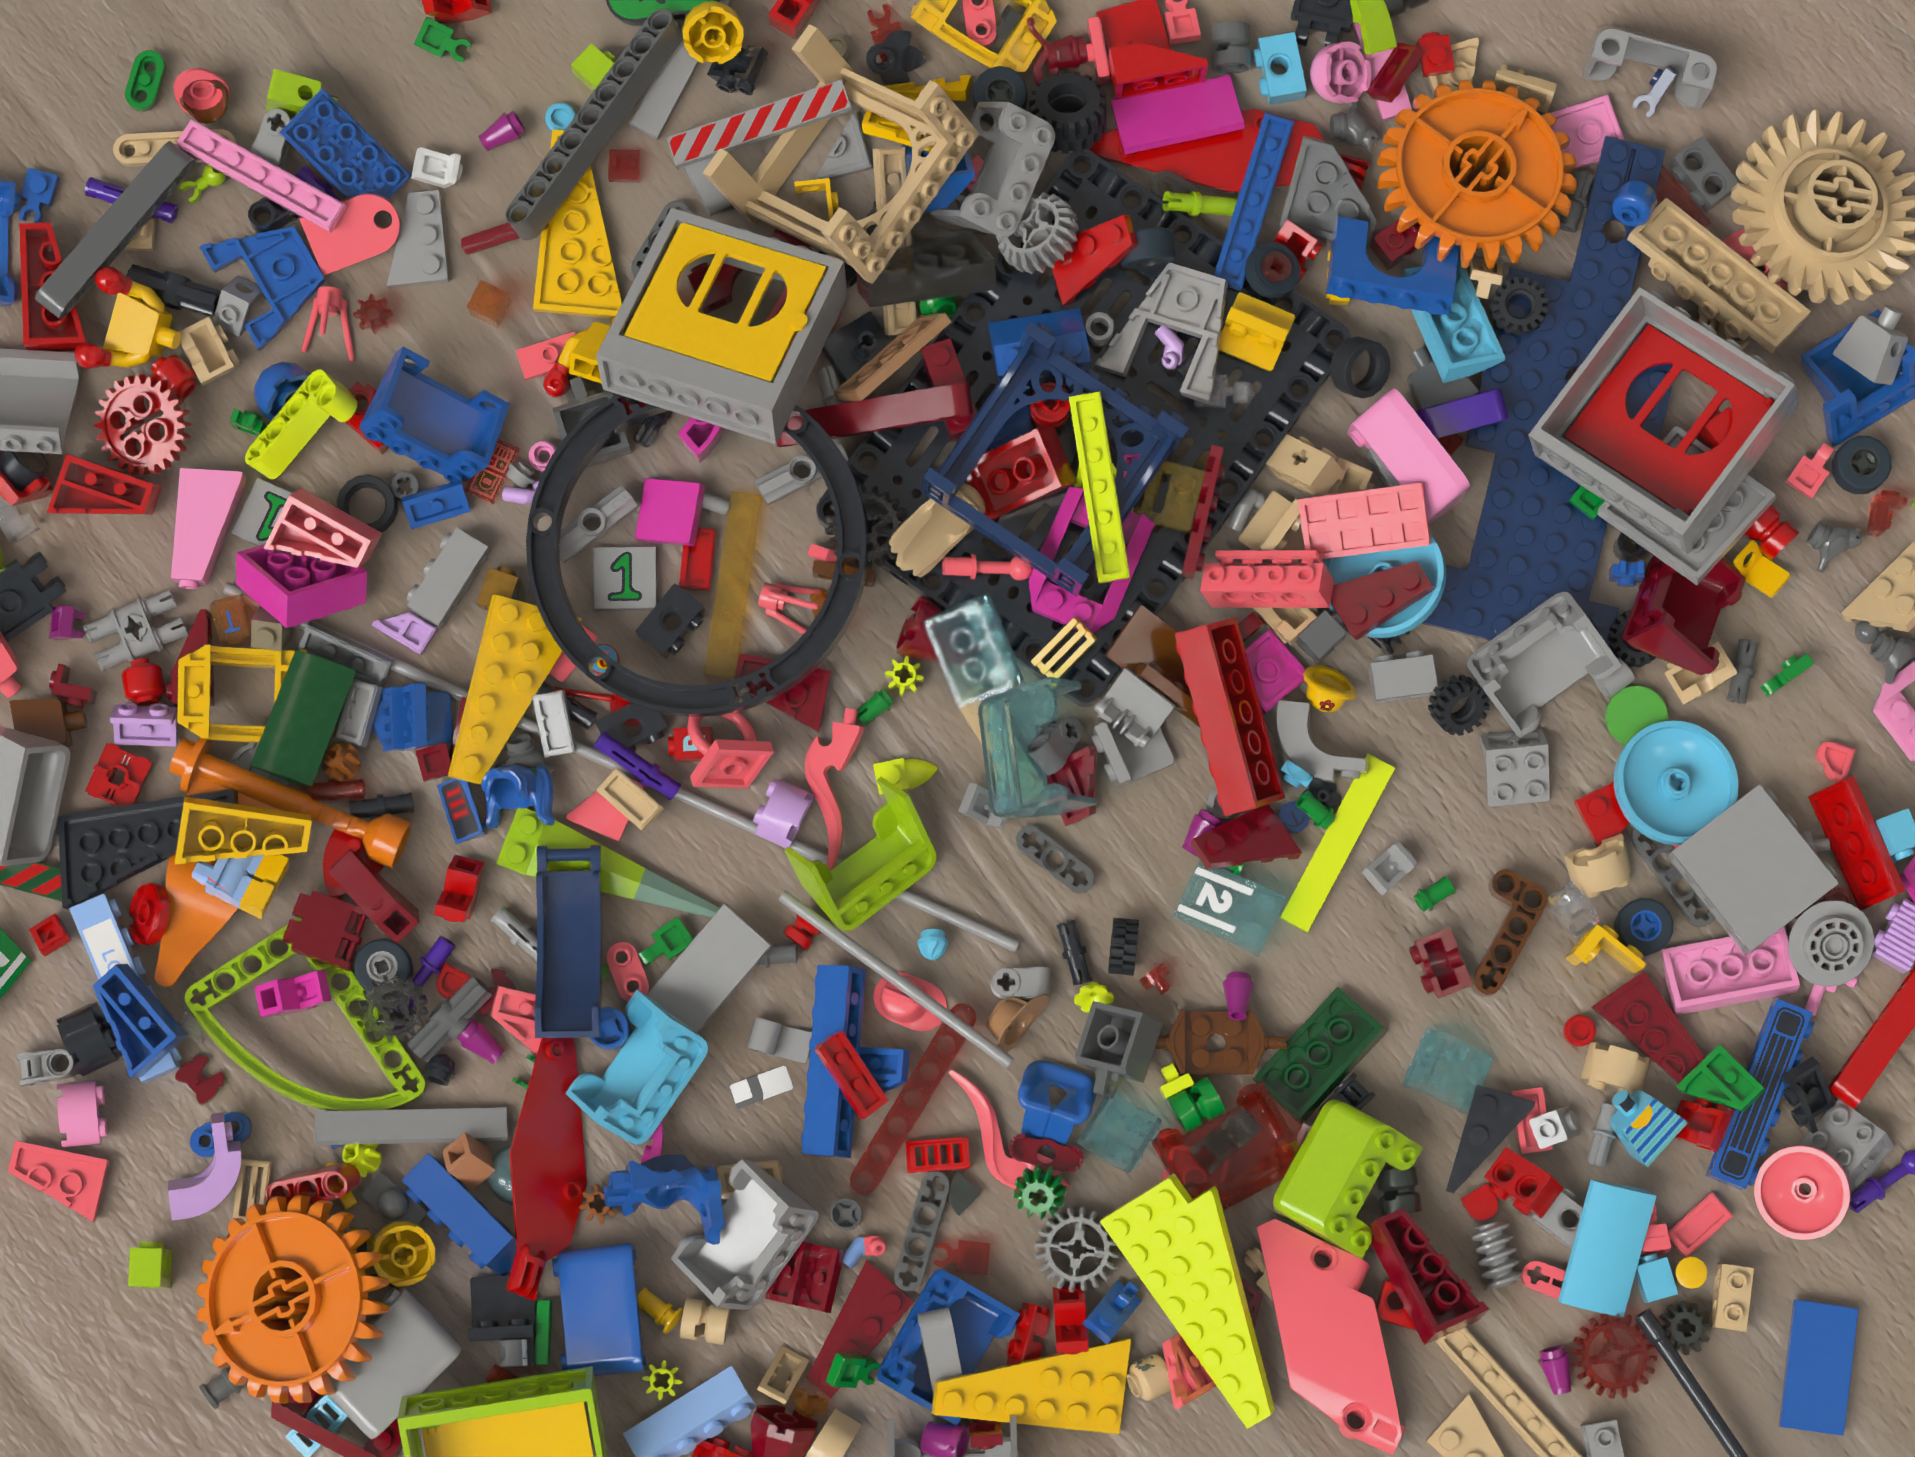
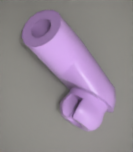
M539 481L533 483L532 490L509 486L504 487L502 492L503 501L523 505L532 504Z

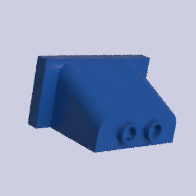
M1877 309L1868 316L1879 318L1881 311ZM1855 322L1847 325L1843 331L1833 337L1822 340L1816 347L1801 355L1802 367L1825 401L1822 405L1826 436L1833 447L1915 399V349L1909 343H1907L1904 354L1901 357V362L1892 385L1872 382L1833 355L1834 350Z

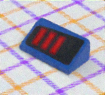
M452 778L437 785L455 844L457 845L486 835L469 782Z

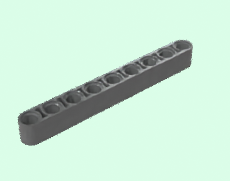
M658 9L649 15L507 208L505 218L522 240H532L543 231L683 39L682 29L669 10Z

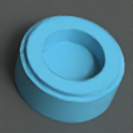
M555 103L547 109L545 122L551 132L552 129L565 130L576 115L568 104Z

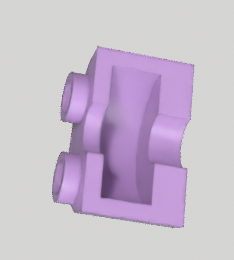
M773 778L766 792V796L770 797L766 807L760 805L753 819V822L758 824L755 835L784 848L791 847L815 794L780 779L779 781Z

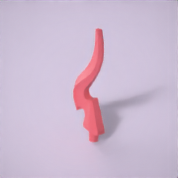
M845 708L843 723L833 722L832 742L830 745L823 746L821 737L816 736L805 758V777L812 793L815 794L814 797L822 811L827 826L829 842L827 866L830 871L835 868L843 838V823L841 811L829 782L827 771L832 766L842 772L846 769L864 732V727L855 725L858 710Z
M951 1069L948 1074L964 1089L976 1110L988 1169L1001 1183L1016 1189L1017 1187L1014 1184L1016 1178L1023 1176V1170L1027 1167L1034 1172L1035 1165L1018 1162L1005 1155L996 1113L989 1099L969 1079ZM1037 1153V1158L1040 1162L1048 1164L1053 1161ZM1053 1170L1052 1175H1059L1062 1171ZM1063 1178L1061 1184L1066 1185L1068 1189L1070 1184Z

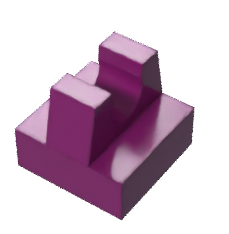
M61 605L54 607V611L51 612L49 639L67 640L83 638L84 632L75 630L73 628V621L84 620L86 613L78 611L72 606Z

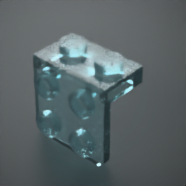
M1427 1028L1425 1034L1420 1039L1418 1050L1406 1071V1077L1402 1085L1411 1090L1430 1095L1452 1108L1467 1114L1476 1085H1483L1492 1064V1057L1449 1033Z
M1115 1093L1113 1099L1104 1097L1076 1143L1104 1162L1126 1173H1130L1140 1164L1143 1152L1149 1142L1157 1137L1162 1120L1138 1108Z

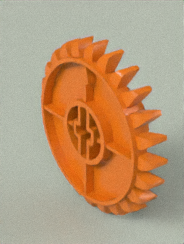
M1460 80L1458 89L1453 92L1445 84L1436 86L1434 92L1435 99L1433 100L1423 94L1415 97L1412 107L1417 112L1410 109H1402L1396 115L1395 123L1403 128H1389L1383 139V143L1395 147L1382 150L1377 160V165L1394 167L1384 171L1377 183L1378 189L1397 187L1388 195L1385 201V212L1395 210L1404 205L1406 207L1399 218L1397 231L1399 233L1403 232L1418 222L1421 227L1415 241V248L1421 249L1434 235L1440 238L1437 260L1441 262L1450 253L1454 244L1461 246L1462 268H1468L1476 248L1483 249L1488 269L1494 268L1500 246L1505 247L1513 264L1518 263L1522 252V238L1525 239L1534 252H1539L1543 243V235L1539 226L1555 237L1560 228V221L1552 210L1565 217L1569 215L1572 207L1571 201L1567 195L1561 192L1575 194L1577 180L1571 174L1565 172L1574 171L1577 163L1574 155L1569 152H1561V150L1568 147L1570 140L1566 133L1553 132L1552 129L1555 127L1557 118L1552 113H1546L1541 116L1537 112L1538 100L1532 97L1523 102L1517 98L1518 89L1512 86L1506 88L1504 93L1496 91L1494 81L1485 80L1480 89L1473 88L1469 80ZM1484 166L1486 167L1485 173L1481 171ZM1467 181L1471 183L1467 188H1465Z
M303 1195L294 1196L288 1203V1208L286 1197L283 1196L271 1198L266 1206V1211L263 1204H254L247 1208V1223L242 1218H233L228 1223L230 1237H216L213 1241V1250L217 1255L214 1260L203 1261L201 1268L208 1275L207 1282L197 1285L196 1291L199 1297L205 1298V1307L200 1308L196 1312L197 1320L207 1322L208 1330L202 1336L204 1345H215L218 1349L213 1357L214 1364L219 1368L231 1366L229 1381L235 1386H243L248 1379V1392L255 1398H264L268 1387V1395L271 1401L280 1404L288 1403V1388L290 1395L295 1401L299 1403L312 1402L309 1384L320 1395L335 1394L328 1374L339 1381H354L356 1377L344 1360L370 1362L372 1356L357 1343L358 1339H380L384 1335L380 1329L365 1322L366 1315L389 1312L390 1308L387 1304L368 1299V1292L389 1285V1279L378 1276H366L364 1271L383 1258L382 1253H357L356 1251L370 1237L371 1233L367 1230H354L343 1234V1231L354 1217L352 1213L340 1212L331 1216L326 1221L333 1202L317 1201L307 1212L310 1196Z

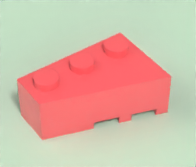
M300 488L289 495L264 549H278L292 552L293 555H307L320 558L323 561L358 568L370 559L382 533L305 489Z

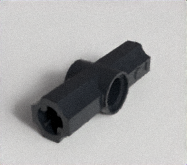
M134 264L128 269L126 276L132 278L134 282L152 288L162 300L164 306L176 310L185 308L196 313L214 317L221 294L220 290L191 282L189 278L170 271L161 273Z

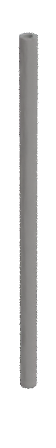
M785 890L778 901L1005 1068L1009 1067L1014 1060L1012 1056Z

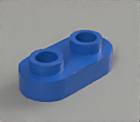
M230 1112L224 1115L225 1123L236 1121L240 1125L239 1131L233 1133V1141H240V1143L246 1141L252 1132L250 1119L240 1112ZM211 1122L195 1129L190 1137V1146L193 1152L205 1158L213 1157L215 1153ZM205 1135L211 1138V1143L208 1147H203L200 1143L201 1138Z

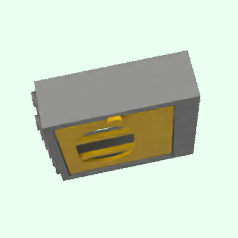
M671 208L596 354L603 390L777 444L847 299L844 261L834 255H824L811 251L805 246H794L782 242L775 237L755 234L746 228L729 226L717 219L710 220L694 215V213L687 210L681 211ZM701 257L712 259L690 306L686 307L681 302L677 292L678 281L682 272L689 264ZM723 263L762 275L737 324L699 312ZM772 278L785 282L787 298L781 311L771 320L761 325L749 327ZM817 292V294H816V296H815V298H814V300H813V302H812V304H811V306H810V308H809V310H808V307H809V305H810V303H811V301H812V299H813L815 293ZM798 331V333H797V335H796V337H795V339H794V341H793V343H792V345H791V342H792V340H793V338H794L796 332ZM783 359H784V362H783V364H782V366H781V368H780V370H779V372H778V374H777V376H776V378H775V375H776V373H777V371H778V369H779V367H780V365H781V363H782V361H783Z

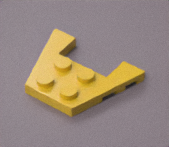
M961 75L960 81L945 83L944 78L933 79V82L939 84L951 100L967 101L972 87L971 75ZM915 82L886 85L884 87L915 101L925 86L915 87ZM869 110L866 111L862 121L863 133L911 146L909 136L901 126ZM923 134L920 136L919 142L925 138ZM931 145L924 150L930 152L934 145Z

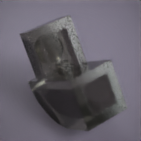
M1240 1106L1189 1151L1204 1169L1211 1174L1261 1132L1262 1128L1257 1124L1254 1117L1243 1106Z

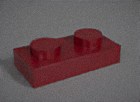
M1398 42L1397 47L1394 48L1366 93L1372 99L1392 103L1400 94L1401 88L1410 74L1417 68L1424 52L1416 45Z

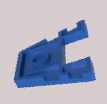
M294 226L257 233L256 236L241 239L233 238L226 240V242L208 243L200 246L214 273L243 258L272 307L268 312L244 325L259 351L265 348L326 281Z

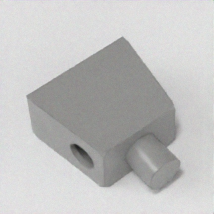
M1885 305L1879 318L1868 315L1859 316L1836 347L1833 355L1872 382L1892 385L1901 362V357L1908 343L1907 336L1895 329L1902 313L1891 306Z

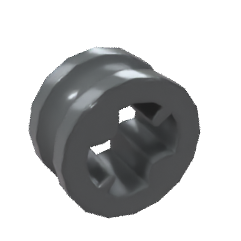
M402 472L393 478L391 490L395 497L402 501V497L420 492V484L414 475ZM403 480L405 483L408 480L412 481L410 485L412 492L409 494L404 491V494L398 493L401 490L398 484Z

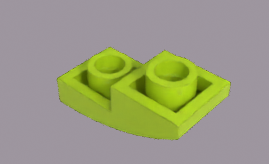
M1350 0L1353 22L1359 23L1361 27L1365 54L1372 55L1397 47L1391 18L1385 1Z

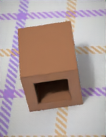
M466 1132L442 1151L447 1172L472 1189L476 1188L496 1171L491 1149Z

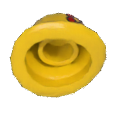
M1315 664L1306 668L1303 673L1304 681L1308 684L1306 689L1307 699L1313 707L1322 712L1332 713L1338 711L1346 700H1354L1357 697L1356 689L1351 681L1332 667Z

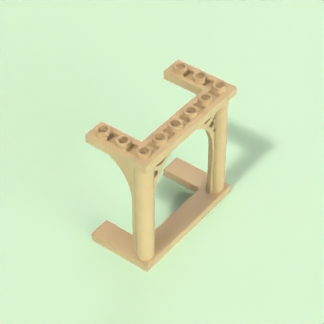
M809 24L792 47V50L820 81L816 88L842 79L850 102L896 123L908 134L912 146V162L908 176L898 193L883 208L864 219L856 221L848 211L839 207L829 222L775 196L830 118L783 133L752 177L729 152L721 148L705 168L703 174L747 221L755 224L759 219L826 254L834 255L843 260L844 263L852 266L865 281L873 284L913 226L919 221L933 198L938 194L950 174L955 170L967 150L973 145L979 132L939 84L929 80L915 101L856 74L820 30ZM923 134L925 138L919 142V138ZM934 145L926 157H921L924 149ZM874 224L877 225L872 234L869 236L866 232L869 226Z

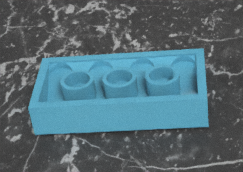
M1458 258L1454 299L1448 315L1430 314L1426 311L1411 309L1443 383L1479 373L1505 360V355L1480 299L1475 297L1476 290L1467 270L1462 268L1461 258ZM1422 266L1404 269L1402 277L1416 274L1421 270Z
M1590 1180L1558 1302L1594 1312L1624 1317L1657 1195L1642 1188Z

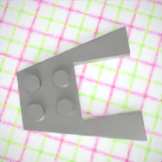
M1169 262L1147 291V297L1138 309L1135 308L1128 317L1129 321L1125 327L1109 343L1110 347L1103 357L1097 359L1095 363L1097 369L1126 377L1148 322L1160 326L1163 325L1169 329L1201 338L1180 393L1182 396L1211 404L1228 287L1226 279Z

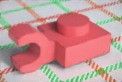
M1823 443L1812 460L1804 455L1785 483L1807 498L1812 499L1830 473L1822 467L1834 449Z

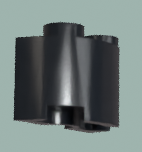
M748 45L746 49L741 48L733 59L723 64L712 62L707 75L716 80V87L724 92L732 93L736 89L751 96L767 64L768 52L763 47Z

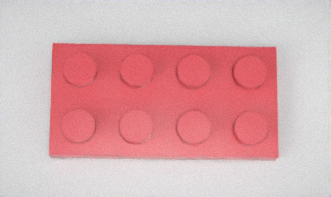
M1423 482L1298 499L1305 550H1317L1322 559L1431 545Z

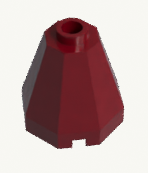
M757 1405L750 1425L753 1457H803L814 1439L818 1422L798 1410H793L792 1415L784 1413L786 1408L784 1406Z

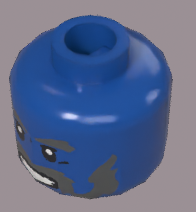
M1633 180L1626 182L1620 187L1613 201V213L1621 223L1627 226H1641L1649 220L1657 204V195L1648 184L1642 181Z

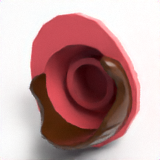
M191 68L177 76L173 84L174 96L184 112L191 115L199 123L206 124L219 120L225 114L230 90L228 84L220 76L204 68Z

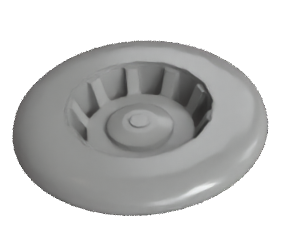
M1842 901L1821 902L1803 912L1793 925L1789 936V956L1796 971L1807 981L1819 986H1839L1853 980L1865 969L1873 953L1874 934L1868 918L1857 907ZM1832 923V926L1826 927V924ZM1840 923H1844V928L1840 927ZM1819 929H1821V931L1819 932V934H1818V935H1815V933H1816ZM1812 940L1815 941L1814 947H1811ZM1816 954L1818 958L1813 959L1812 955Z

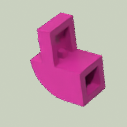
M325 970L314 971L295 978L277 979L254 987L260 1017L296 1013L316 1008L317 1005L332 1001Z

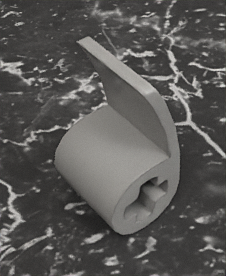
M755 1018L747 1048L788 1060L806 1063L812 1033L783 1026L769 1020Z

